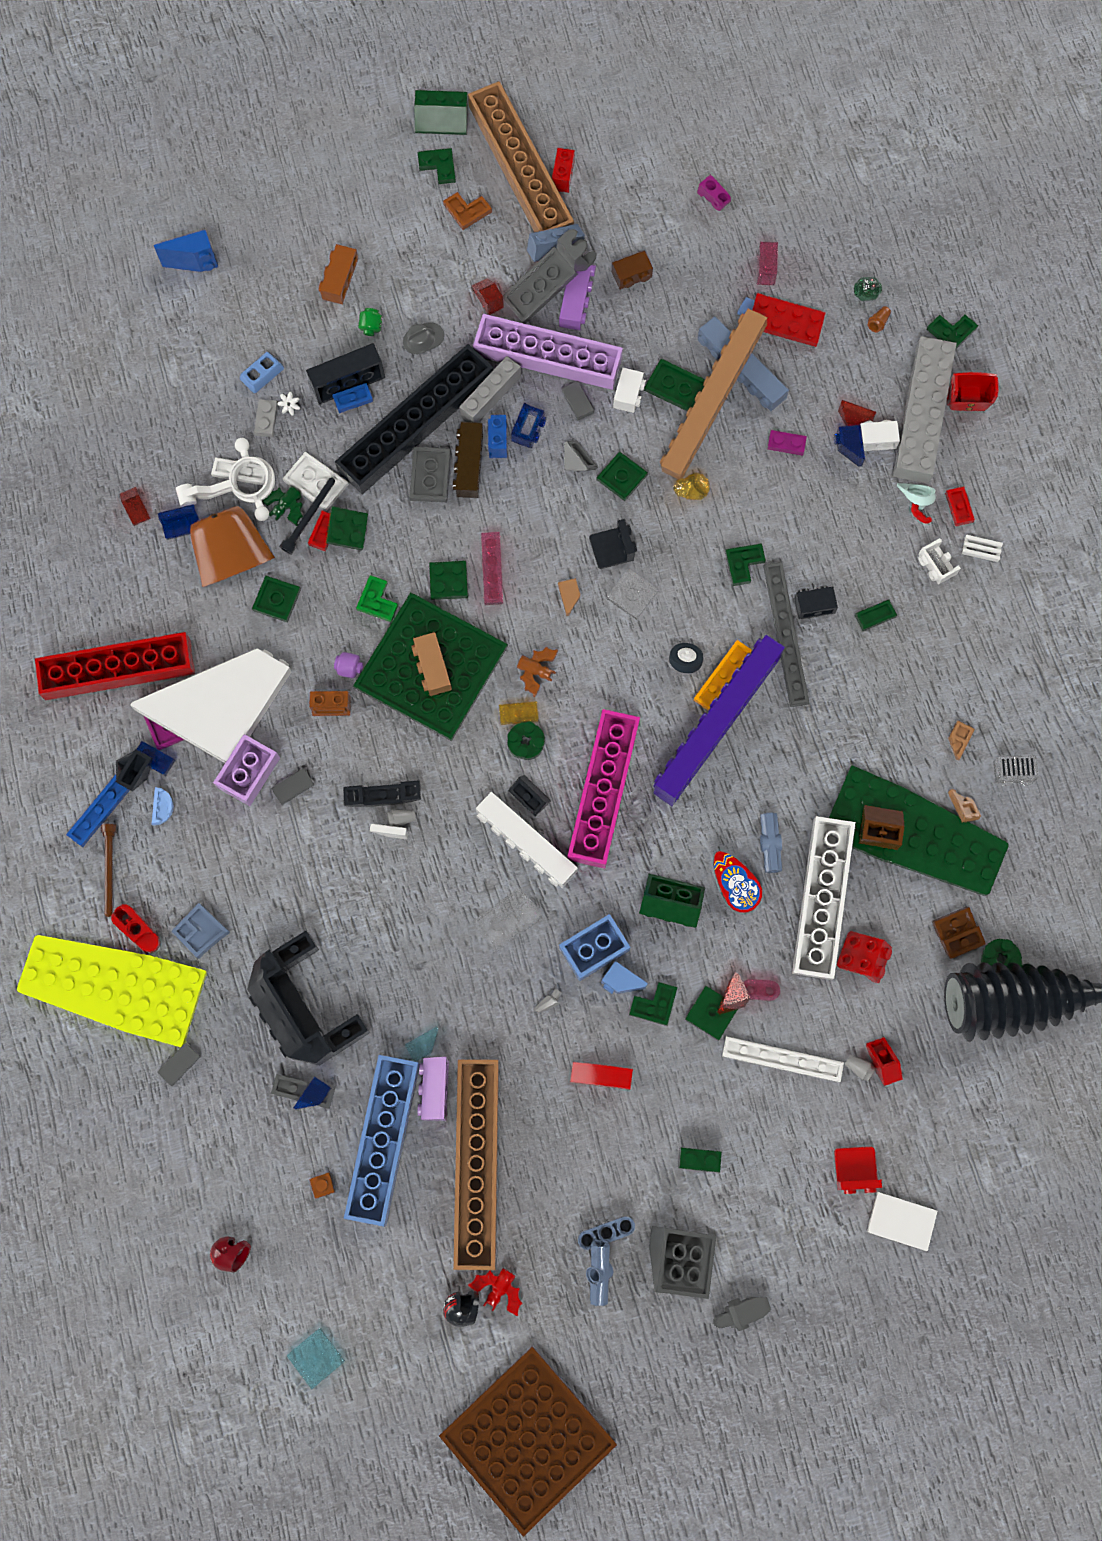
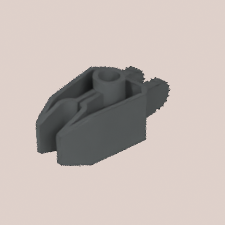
M750 1297L742 1301L737 1298L727 1302L728 1306L724 1307L725 1312L716 1315L713 1319V1324L716 1328L731 1326V1328H737V1331L749 1328L750 1323L764 1318L770 1312L771 1307L767 1297Z

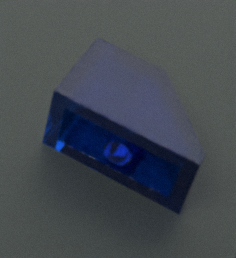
M861 425L839 426L837 433L834 434V444L837 445L838 452L858 467H861L865 460Z

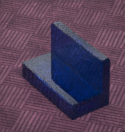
M194 504L157 513L167 540L189 535L191 525L199 521L198 511Z

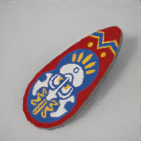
M722 851L715 852L713 856L714 873L726 903L733 910L740 913L754 910L760 904L762 898L760 882L738 859Z

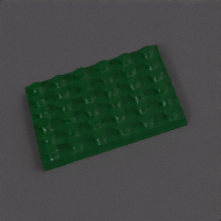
M410 592L353 687L452 741L508 648V644ZM435 632L452 690L430 696L429 691H424L421 680H425L423 673L419 674L416 663L420 661L418 656L414 657L411 646L415 645L413 638Z

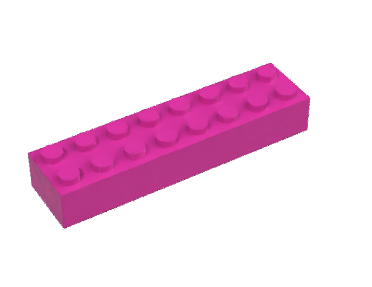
M602 709L568 852V860L603 869L606 868L640 717Z

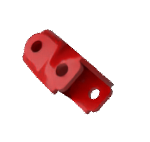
M981 372L954 373L948 389L947 406L953 411L987 410L995 403L998 397L997 374Z

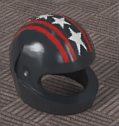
M471 1290L466 1295L454 1292L448 1296L443 1305V1314L447 1322L455 1327L473 1325L478 1314L479 1293Z

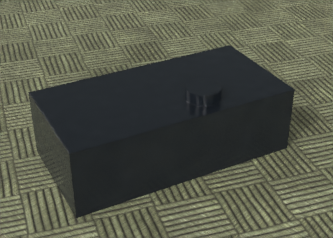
M374 343L306 370L310 386L319 405L332 400L333 394L365 383L370 385L385 378L382 360Z

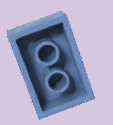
M610 914L559 944L560 951L579 981L629 952L631 948Z

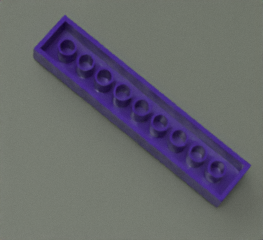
M765 635L763 639L759 638L751 654L748 653L742 661L741 667L734 671L730 684L727 682L721 689L719 699L716 697L710 704L709 713L704 712L697 725L698 728L693 727L687 736V743L682 742L676 751L675 759L671 757L667 762L664 774L660 772L656 777L653 785L655 788L653 794L671 807L780 660L785 647L768 635Z

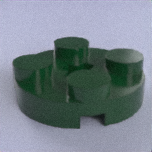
M528 721L518 723L511 728L507 735V746L514 757L532 760L537 758L543 751L545 736L539 726ZM523 737L531 739L529 745L521 744Z
M995 939L984 947L981 963L985 962L992 966L998 962V954L1001 953L1002 956L1006 957L1005 966L1012 962L1017 963L1020 967L1022 966L1021 952L1011 940Z

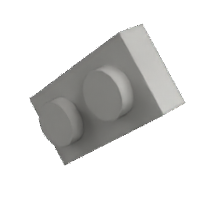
M259 399L254 429L255 436H274L278 407L277 401Z

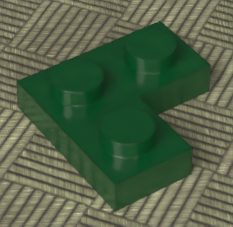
M452 148L417 152L419 171L437 169L438 184L456 183Z
M939 315L928 325L926 330L938 340L957 343V349L979 325L967 315H964L955 325H952Z
M762 543L725 549L732 586L751 583L748 566L762 564L766 561Z
M658 982L653 1001L634 996L629 1016L668 1026L678 987Z

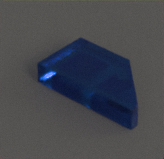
M314 1077L293 1108L299 1110L321 1105L332 1088L317 1077Z

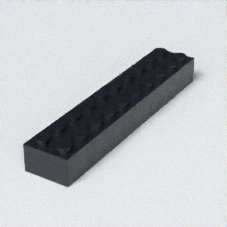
M467 344L335 461L337 471L363 495L409 454L414 447L418 446L455 413L462 403L493 371V367Z

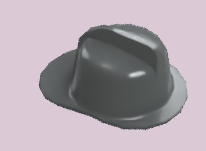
M436 323L416 324L406 332L403 337V345L407 352L418 355L439 346L443 342L445 334L441 326Z

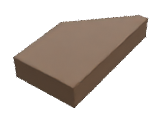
M576 578L558 582L566 616L570 615L575 604L580 599Z
M960 721L955 723L948 737L954 756L958 761L975 730Z
M954 789L949 790L948 794L962 822L980 819L981 814L974 800L957 794Z

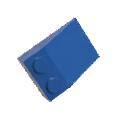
M206 230L154 245L162 267L198 272L210 271L218 267Z

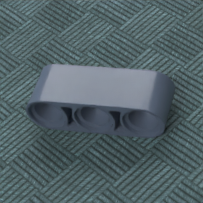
M624 1216L587 1229L579 1234L578 1244L585 1250L591 1249V1245L584 1246L581 1242V1238L585 1234H590L593 1237V1241L606 1240L612 1242L626 1237L634 1232L635 1223L630 1217ZM623 1220H628L631 1223V1229L628 1232H623L620 1229V1223ZM602 1228H611L612 1236L609 1239L601 1237L600 1232Z

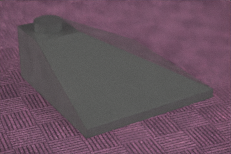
M652 1226L649 1249L654 1292L709 1299L716 1235Z

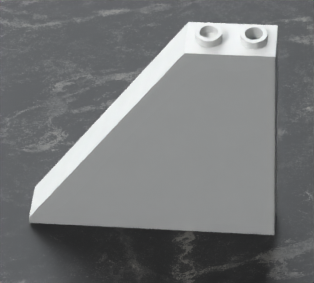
M255 649L132 702L130 706L148 719L180 736L221 762L226 763L244 734L248 737L251 736L290 676L291 670L286 661L282 659L276 660L269 651Z

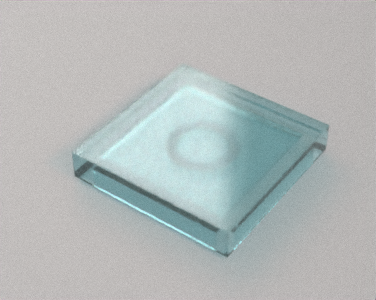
M321 1328L316 1330L287 1355L311 1390L345 1362Z

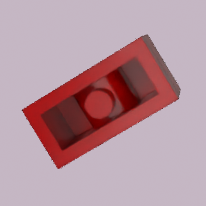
M557 148L552 181L559 192L569 193L575 163V150Z

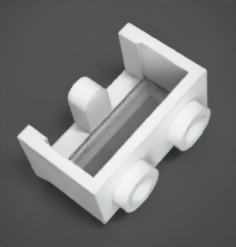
M940 538L923 547L918 554L920 564L922 566L926 565L929 570L930 579L936 581L938 585L956 576L961 569L959 565L955 568L952 567L949 562L951 559L950 553L944 554L939 547L942 542Z

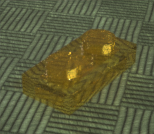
M537 701L499 705L501 725L539 721Z

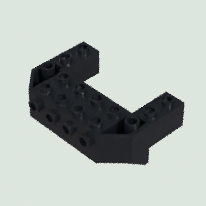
M304 931L274 951L269 949L254 962L247 990L251 995L249 997L250 1001L261 1012L259 1013L260 1018L265 1024L268 1023L271 1028L269 1030L271 1036L280 1043L281 1047L279 1049L283 1056L292 1060L320 1066L370 1034V1031L362 1018L356 1014L324 1035L286 972L319 951L311 935Z

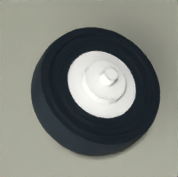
M679 643L671 649L669 662L678 672L694 673L702 666L703 653L696 645Z

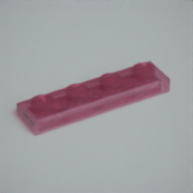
M500 532L481 533L484 604L501 605L503 604Z

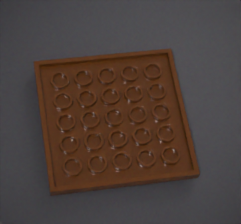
M533 1346L439 1435L441 1440L523 1537L617 1446L612 1437Z

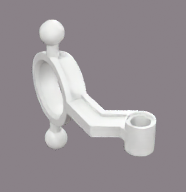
M238 438L235 441V449L241 453L242 458L232 466L229 480L212 486L192 487V484H183L176 487V493L180 506L184 508L195 505L197 503L196 499H211L233 491L242 501L255 503L257 508L255 510L256 519L265 521L269 517V510L263 506L262 500L267 498L274 488V470L265 460L259 457H249L247 451L249 449L248 440ZM259 464L263 467L266 474L263 487L253 494L242 493L237 486L239 471L245 465Z

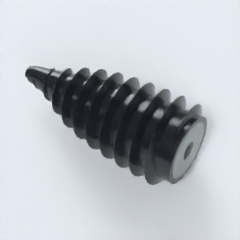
M985 962L980 963L978 966L973 963H967L960 972L950 973L947 976L944 989L945 1010L952 1030L957 1034L962 1033L968 1042L974 1039L976 1033L981 1040H987L990 1031L997 1039L1003 1036L1005 1030L1010 1036L1014 1037L1017 1035L1019 1027L1025 1034H1029L1032 1031L1034 1024L1038 1030L1043 1031L1047 1026L1048 1020L1053 1026H1058L1063 1015L1068 1020H1071L1075 1011L1080 1010L1084 1012L1086 1007L1102 1003V984L1092 983L1086 979L1081 981L1074 974L1066 976L1062 970L1056 968L1051 971L1044 965L1035 968L1028 963L1023 964L1021 967L1013 962L1007 966L1000 962H996L992 966Z

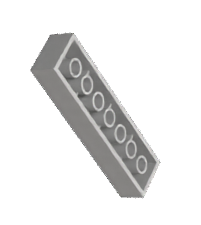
M923 336L918 341L892 477L929 484L933 476L957 343Z

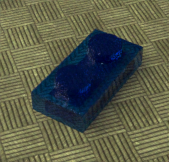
M143 741L137 747V750L153 758L150 768L166 777L176 760Z

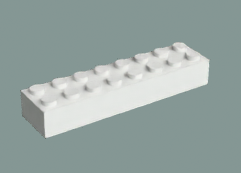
M818 816L813 819L792 974L828 980L834 979L855 822Z

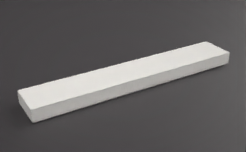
M727 1036L725 1037L722 1057L839 1083L841 1082L844 1062Z

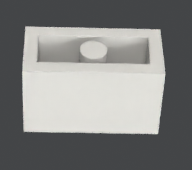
M622 368L613 408L632 413L635 412V408L640 406L642 396H639L640 390L644 391L646 380H643V372Z
M883 420L882 422L873 423L872 421H866L861 423L858 429L860 451L897 449L900 442L897 421Z

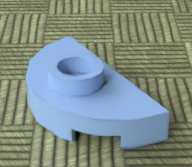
M155 787L153 826L166 822L174 809L170 794Z

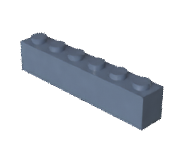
M714 316L699 329L698 341L702 346H706L710 350L714 358L720 360L722 356L721 350L725 344L728 345L731 332ZM751 353L737 381L743 383L747 387L748 392L753 396L755 395L764 408L772 411L787 399L789 390Z

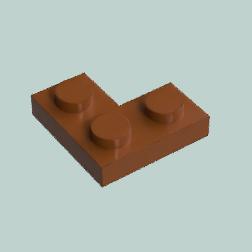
M456 192L443 201V205L462 230L492 213V208L483 196L467 205L460 194Z

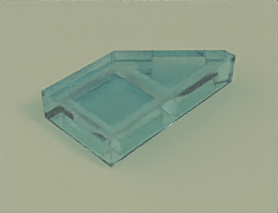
M438 1027L405 1044L414 1062L432 1053L439 1031Z

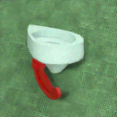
M897 483V487L912 502L911 512L914 517L922 523H930L932 518L926 517L920 510L935 502V489L926 485Z

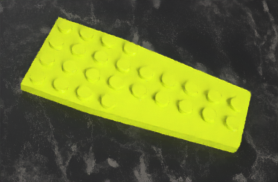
M37 935L34 937L17 991L121 1031L182 1047L185 1044L207 971L150 955Z

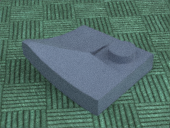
M200 903L171 931L198 959L230 933Z

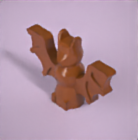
M545 647L542 651L533 650L532 658L522 655L518 662L517 668L525 671L524 675L520 676V680L525 683V691H529L534 697H536L540 685L534 680L533 675H539L540 678L552 682L550 676L551 674H556V672L546 666H541L540 662H553L558 653L557 649L551 650Z

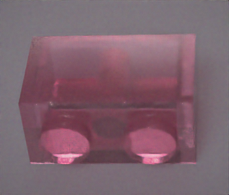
M760 241L757 259V285H775L778 242Z

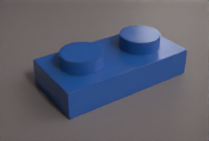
M367 383L332 395L339 413L373 402Z

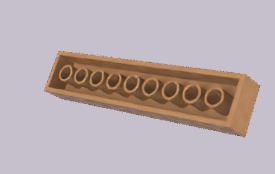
M500 81L469 93V108L534 232L574 225L572 216Z
M458 1060L453 1270H496L499 1060Z

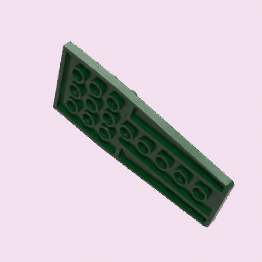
M853 765L850 766L829 815L830 819L855 822L853 849L878 860L982 896L990 894L1009 847L1006 841L968 821L962 822L959 816L912 791ZM864 805L903 812L904 833L902 846L898 850L859 843Z

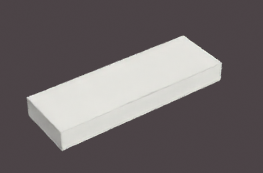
M215 457L211 472L212 477L229 479L230 470L236 461ZM257 464L245 465L237 475V481L264 485L266 480L263 467Z

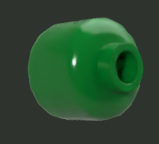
M365 308L364 311L360 312L358 328L363 331L364 335L374 336V333L381 331L383 317L379 310Z

